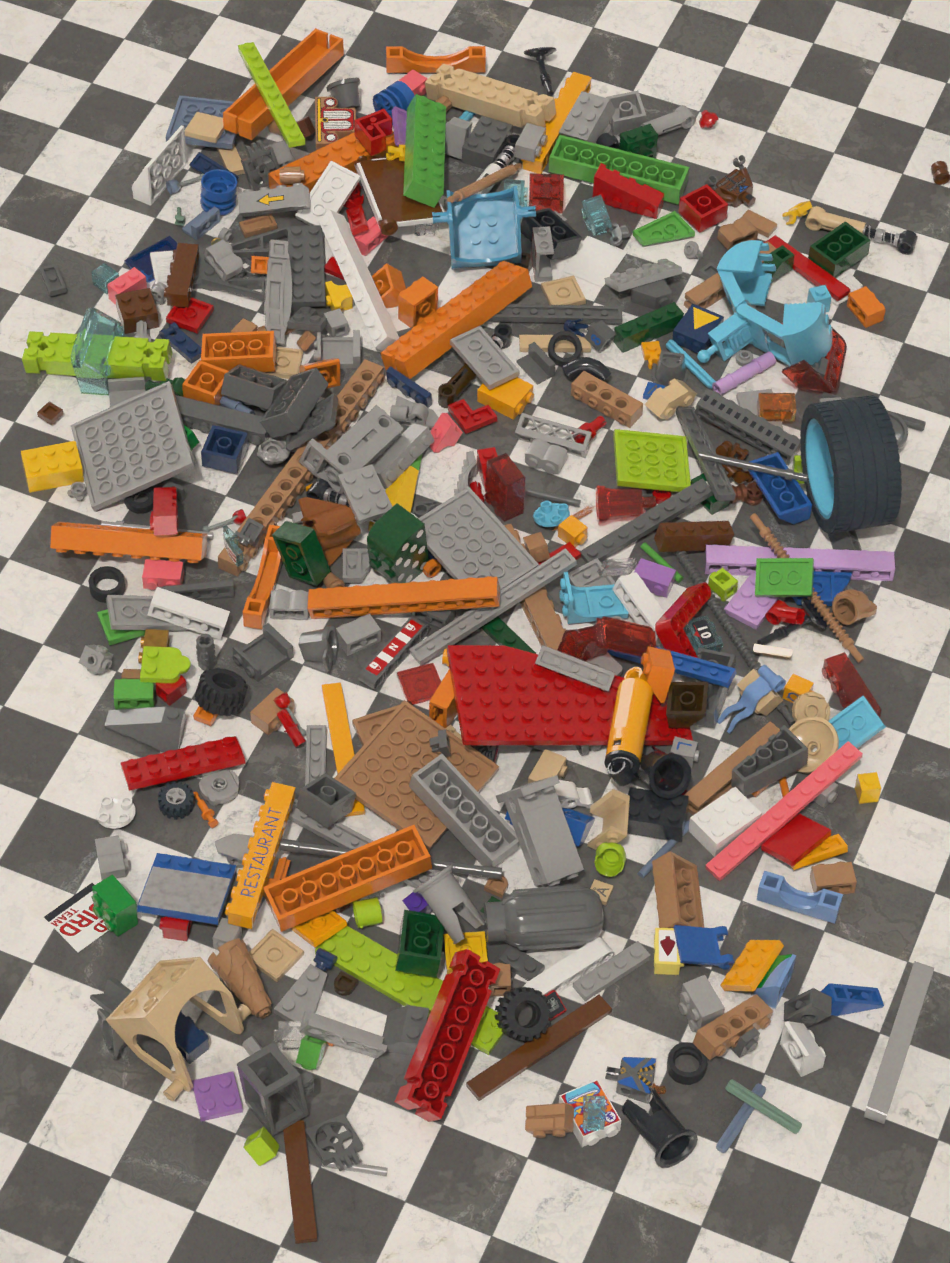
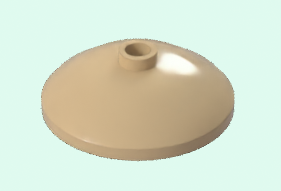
M806 717L797 721L789 728L808 748L807 765L796 770L797 772L812 773L838 750L839 738L837 731L830 722L823 718Z

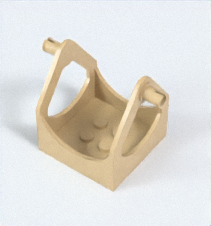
M201 957L159 961L106 1019L110 1026L141 1060L172 1082L163 1092L164 1096L170 1101H174L182 1090L189 1092L193 1089L184 1059L175 1042L176 1020L185 1003L189 1000L236 1034H241L244 1031L242 1022L251 1014V1010L244 1004H241L237 1009L231 992ZM207 990L219 991L227 1013H221L196 994ZM137 1034L149 1036L163 1044L170 1053L175 1071L170 1070L143 1051L137 1044Z

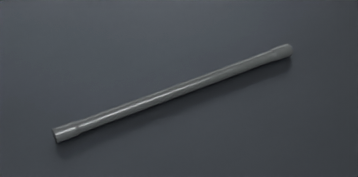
M282 838L279 848L280 851L302 852L337 857L354 850ZM431 859L432 869L430 870L442 871L452 864L454 866L451 868L453 873L501 880L502 877L501 867L478 866Z

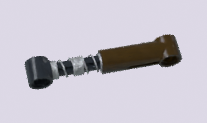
M498 324L494 328V334L491 337L500 349L508 348L511 345L512 328L507 324ZM466 363L447 383L439 386L438 404L442 408H448V405L455 403L460 394L477 377Z

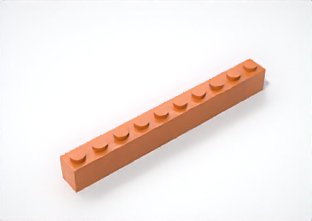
M487 576L485 578L309 589L307 609L311 619L365 616L368 614L380 615L500 607V585L497 577Z

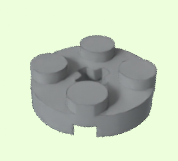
M220 769L203 773L202 779L199 782L200 793L213 806L227 803L239 794L238 776L230 769L229 771ZM216 783L224 784L223 787L216 788Z

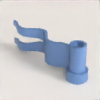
M767 665L759 668V678L749 684L743 691L741 699L736 704L727 707L717 720L721 724L730 713L745 708L731 721L727 730L729 734L740 720L753 714L757 703L763 696L772 690L779 692L785 686L786 680L780 675H776Z

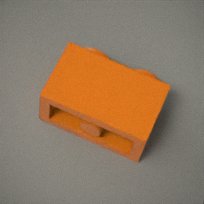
M867 286L848 294L847 306L865 328L884 320L885 306L878 301L875 294Z

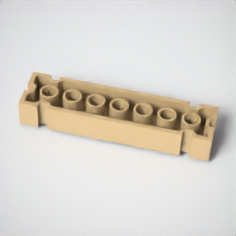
M442 64L436 70V74L431 75L425 81L428 99L436 101L444 95L449 98L454 107L520 128L523 125L525 126L526 123L544 127L545 120L550 121L556 115L554 97L544 94L538 96L537 92L463 69L454 70V67Z

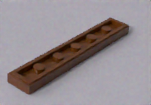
M301 1120L283 1129L295 1244L317 1242L304 1120Z

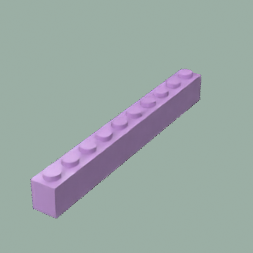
M706 545L705 574H711L724 568L731 575L749 576L752 572L756 573V558H777V554H774V550H771V547ZM791 547L783 549L787 551L786 555H790L789 558H813L814 571L852 572L851 580L893 581L895 573L894 552Z

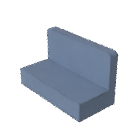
M214 206L208 212L202 211L186 224L182 231L195 240L200 239L220 222L219 209Z

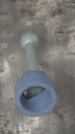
M204 174L180 183L175 179L166 181L167 190L170 194H174L179 191L180 186L201 180Z

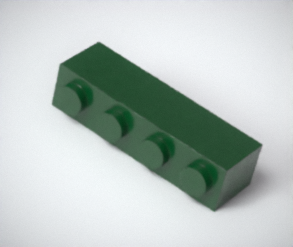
M675 302L614 327L616 336L613 342L622 353L641 346L642 342H650L673 332L684 316V313Z

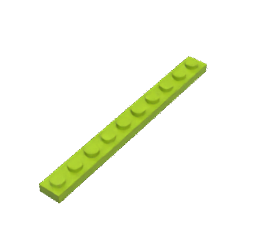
M254 42L238 45V52L288 147L305 145V138Z

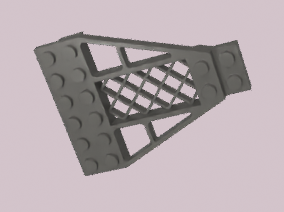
M321 225L286 226L230 244L233 248V253L242 259L243 264L246 263L249 266L246 269L242 268L241 273L226 281L219 277L215 269L205 258L204 253H201L193 289L226 291L264 301L265 279L267 275H253L250 273L252 256L269 257V249H264L263 242L288 236V254L290 256L292 275L291 312H297L301 307L325 306L323 232ZM261 244L260 249L241 250L247 247Z

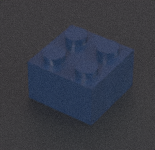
M212 425L201 451L202 466L237 474L248 449V433Z

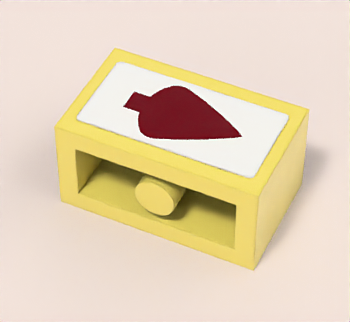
M655 928L654 974L679 975L680 967H684V963H680L674 928Z

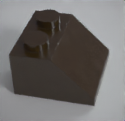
M671 682L668 690L666 711L669 728H689L706 717L708 682Z

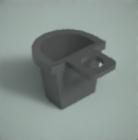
M359 78L342 79L326 87L327 92L330 91L331 96L337 99L338 108H360L358 86L361 83Z
M661 351L656 367L653 366V383L667 387L669 386V381L674 378L686 383L689 371H686L684 354Z
M327 625L324 629L304 632L300 635L298 645L304 661L323 662L326 671H330L331 665L336 664L338 655V637L335 627Z

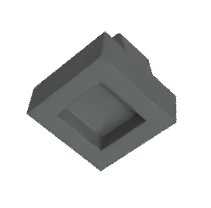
M446 729L439 730L437 737L429 739L432 752H441L445 757L451 756L450 741Z

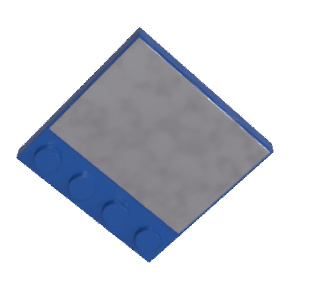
M157 853L139 899L137 912L218 925L236 874V865Z

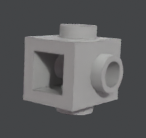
M85 645L78 663L87 667V671L93 674L107 672L112 665L113 654L101 645Z

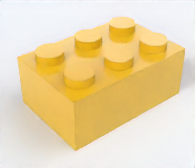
M76 441L21 451L29 493L72 485L75 482H84L83 469Z

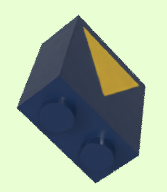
M692 303L673 330L672 340L679 346L695 353L707 350L712 344L708 333L724 322V316Z

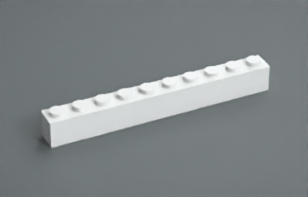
M329 210L319 220V223L375 348L383 351L387 346L397 341L399 336L345 217Z

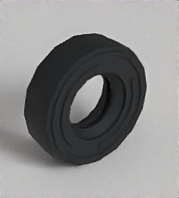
M151 486L124 498L127 509L137 514H144L153 510L154 488ZM139 494H144L148 497L145 502L134 501V497Z

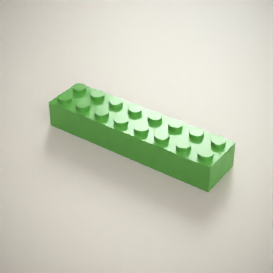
M415 94L407 107L403 196L434 208L444 194L446 106L432 101L425 96Z
M559 135L549 157L548 172L594 183V175L602 163L607 165L606 168L614 171V169L619 171L621 176L628 179L631 177L636 179V182L640 185L646 184L664 193V201L679 204L688 183L689 167L563 135Z

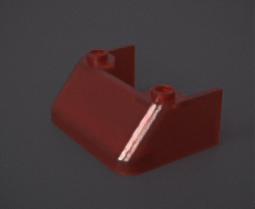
M833 327L832 346L824 357L828 359L824 377L806 360L782 369V373L800 390L833 393L839 389L847 345L844 338Z

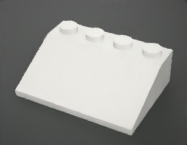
M181 125L144 167L132 185L133 199L151 206L167 188L166 181L173 180L186 166L184 126Z

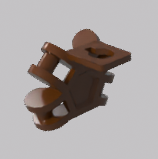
M724 441L716 448L717 455L736 459L733 456L737 453L739 455L738 460H744L749 452L746 448L742 449L737 442L732 445L730 441ZM722 464L723 469L729 473L727 477H732L736 483H751L754 480L749 471H744L740 467Z

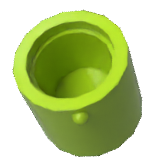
M377 897L360 901L356 900L352 903L357 928L382 923V913Z

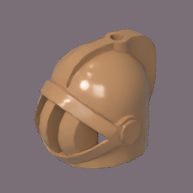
M848 589L836 595L832 601V610L838 621L842 624L850 625L863 618L875 615L877 605L872 603L862 591Z

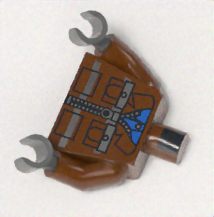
M743 155L739 156L740 162L737 157L733 160V165L739 167V170L734 169L719 181L714 175H711L705 181V185H709L728 205L734 208L743 203L751 206L756 200L752 196L753 183L747 168L743 166L746 161Z

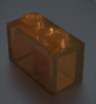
M758 393V417H763L767 421H795V393Z

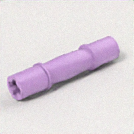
M768 351L758 358L752 359L750 363L712 384L713 390L722 395L736 388L738 384L776 363L775 356Z

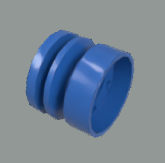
M396 81L373 96L375 112L385 109L392 118V109L396 106L407 111V107L415 95L407 84L402 81Z
M220 169L208 171L202 176L200 204L205 212H208L214 206L219 209L220 215L229 214L235 209L237 197L236 177L232 173Z

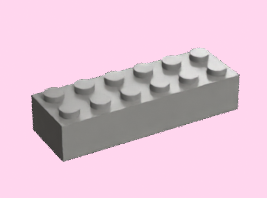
M440 754L412 775L409 787L482 866L496 867L518 850L520 844L515 831L443 754Z

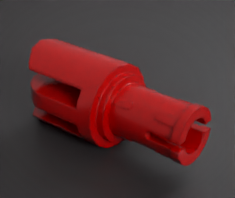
M598 416L591 423L586 422L578 427V429L591 432L590 442L596 437V432L606 425V422H604V417ZM579 434L573 438L576 443L583 444L586 436Z

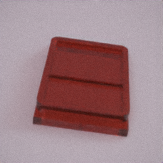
M605 616L602 619L596 618L597 647L642 657L643 653H646L648 646L656 648L655 631L651 627Z

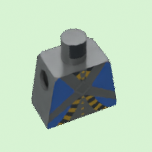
M623 1057L620 1069L607 1066L605 1079L617 1081L616 1093L649 1104L651 1093L649 1088H652L656 1058Z

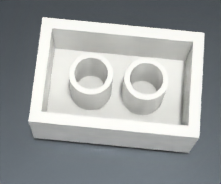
M734 787L690 817L689 832L715 857L756 822L762 813Z

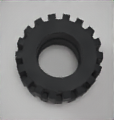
M209 668L200 675L195 692V700L200 707H203L205 711H209L212 714L219 716L235 715L242 709L248 685L245 679H242V676L234 671Z
M514 987L510 991L504 992L503 998L500 997L498 999L500 1005L495 1007V1010H498V1014L495 1015V1019L499 1020L497 1025L503 1029L501 1032L509 1035L512 1039L530 1041L533 1038L537 1039L541 1037L540 1033L547 1031L545 1027L551 1024V1021H548L549 1017H552V1012H549V1009L552 1008L551 1004L546 1002L548 998L543 996L539 990L529 987ZM526 1001L532 1008V1018L528 1024L520 1026L515 1019V1009L518 1004Z

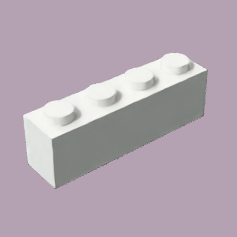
M637 572L619 577L612 590L652 646L661 645L662 643L655 631V624L665 613L663 608L658 604L654 595L649 591Z
M157 587L147 615L202 634H209L211 637L221 640L230 611Z

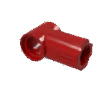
M777 600L766 612L765 617L773 625H778L780 622L801 625L804 622L805 611L801 608L790 607L785 602Z

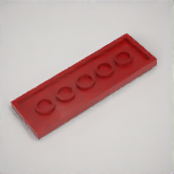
M236 736L120 762L129 791L246 764Z

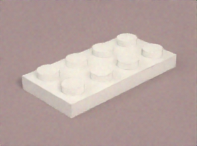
M330 161L309 193L310 209L298 210L295 215L296 218L308 225H320L319 220L329 210L339 213L360 181V175Z

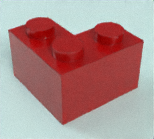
M385 109L354 120V135L371 156L386 150V136L392 134V118Z

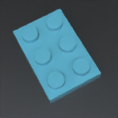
M864 696L857 699L828 721L837 731L839 738L838 750L848 741L858 748L886 727Z

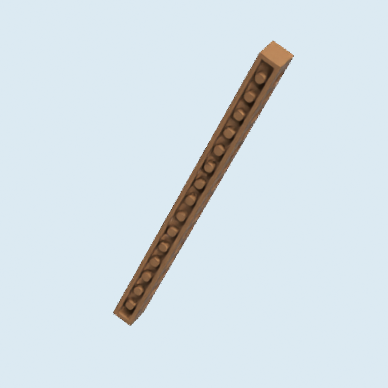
M364 359L338 394L334 427L330 431L320 433L314 439L322 444L326 450L340 439L343 433L349 430L350 424L357 419L360 410L366 407L368 399L373 397L377 387L383 384L385 380L383 366ZM310 440L297 449L237 531L240 533L248 518L264 525L266 529L256 546L253 547L250 544L244 546L238 542L239 538L234 534L227 544L236 555V564L224 547L218 555L219 569L237 577L242 571H245L251 558H255L260 546L264 545L269 525L277 526L279 520L285 517L288 508L294 505L296 497L302 494L307 482L312 480L314 474L299 462Z

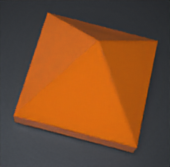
M252 256L251 273L267 275V260L269 257Z

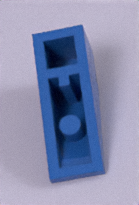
M829 983L821 990L824 994L832 997L831 1015L833 1016L879 1009L884 1006L878 988Z

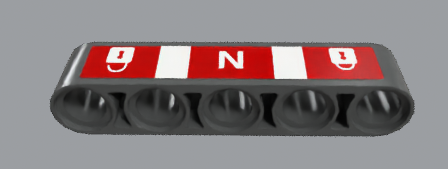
M411 616L359 673L358 680L374 690L378 689L410 654L409 649L426 637L430 625Z

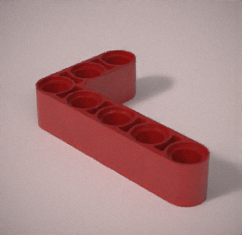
M706 582L688 587L656 622L655 631L664 649L698 658L683 628L711 597V589Z

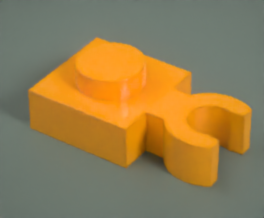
M659 341L641 343L643 358L648 360L649 369H652V364H657L661 353Z

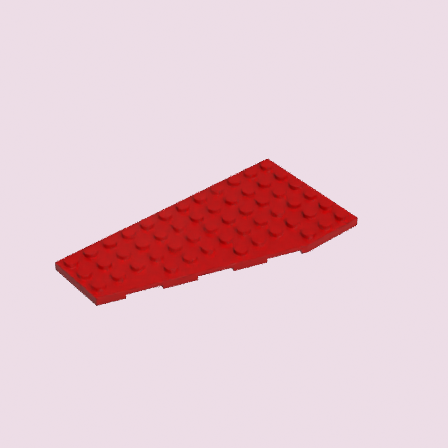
M447 646V656L463 745H608L618 687L625 680L624 677L615 675L609 691L535 664L538 654L508 646ZM653 692L644 745H673L675 737L693 741L690 727L669 728L666 716L668 693L665 702L660 703Z

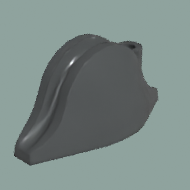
M99 1008L97 1015L107 1049L114 1060L117 1058L119 1051L126 1047L127 1044L106 1021L110 1014Z

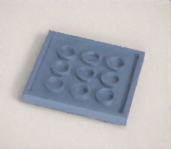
M179 95L166 133V142L181 125L184 126L185 130L196 112L223 118V112L234 102ZM224 130L216 143L185 136V143L233 149L237 134Z

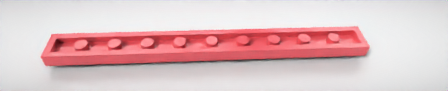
M849 741L845 743L705 865L706 869L717 880L721 881L862 758L863 753Z

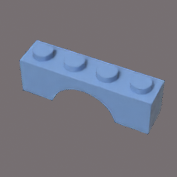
M764 871L756 900L835 924L843 894L824 888L814 893L803 892L789 885L784 876Z

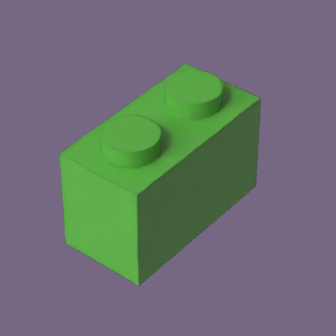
M115 679V710L154 707V683L140 682V679Z

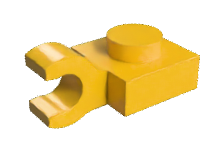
M399 144L398 148L388 146L387 160H394L399 157V161H405V145Z
M800 202L789 209L788 212H784L782 216H789L790 218L786 225L794 224L797 215L798 217L806 215L808 213L807 210L812 208L811 202Z

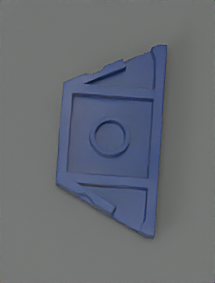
M814 571V592H818L817 596L821 597L820 600L824 601L823 604L832 606V601L836 595L846 589L851 580L852 572ZM792 597L797 605H802L801 598L803 597Z

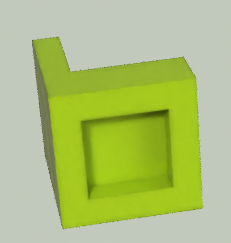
M263 1126L247 1137L244 1149L261 1166L277 1155L279 1144Z

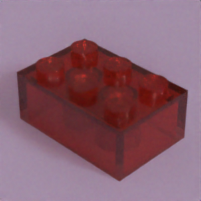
M507 453L488 460L487 469L485 470V500L493 506L496 515L500 516L504 522L523 514L524 475Z

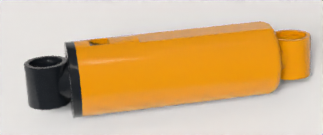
M639 667L629 669L625 673V680L619 684L604 761L607 771L618 786H626L631 783L634 774L639 771L653 689Z

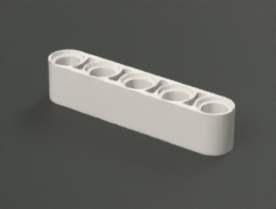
M597 937L528 981L523 987L539 990L543 996L552 990L559 994L573 985V982L614 956V951L601 937Z

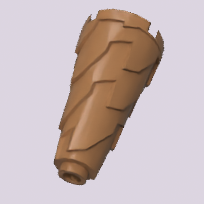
M233 939L218 947L219 954L216 956L213 952L207 962L226 986L251 1010V1014L263 1019L270 1015L272 1002L256 971L257 968L246 948L247 945L243 939Z

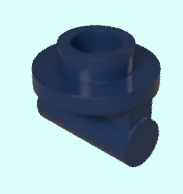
M318 948L313 961L316 962L315 967L327 971V968L332 970L338 957L322 948Z

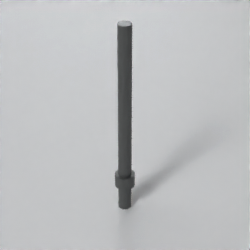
M699 451L698 454L699 459L781 476L790 481L795 479L807 482L808 475L794 472V470L788 468L784 470Z

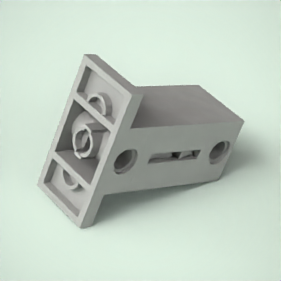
M376 405L328 450L312 438L308 442L299 462L317 478L326 480L335 492L344 494L337 479L338 475L371 465L401 435L404 428Z
M557 775L496 795L498 803L505 802L535 886L550 887L561 883L560 881L577 877L579 876L578 872L584 870L554 785L560 783Z

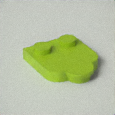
M144 646L140 682L175 683L179 680L181 674H185L190 669V659L182 656L181 651L174 647Z

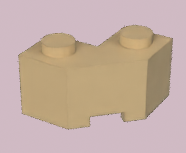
M674 378L669 381V386L664 389L661 387L656 389L645 405L659 418L668 420L674 415L675 409L678 406H690L697 393L685 382Z

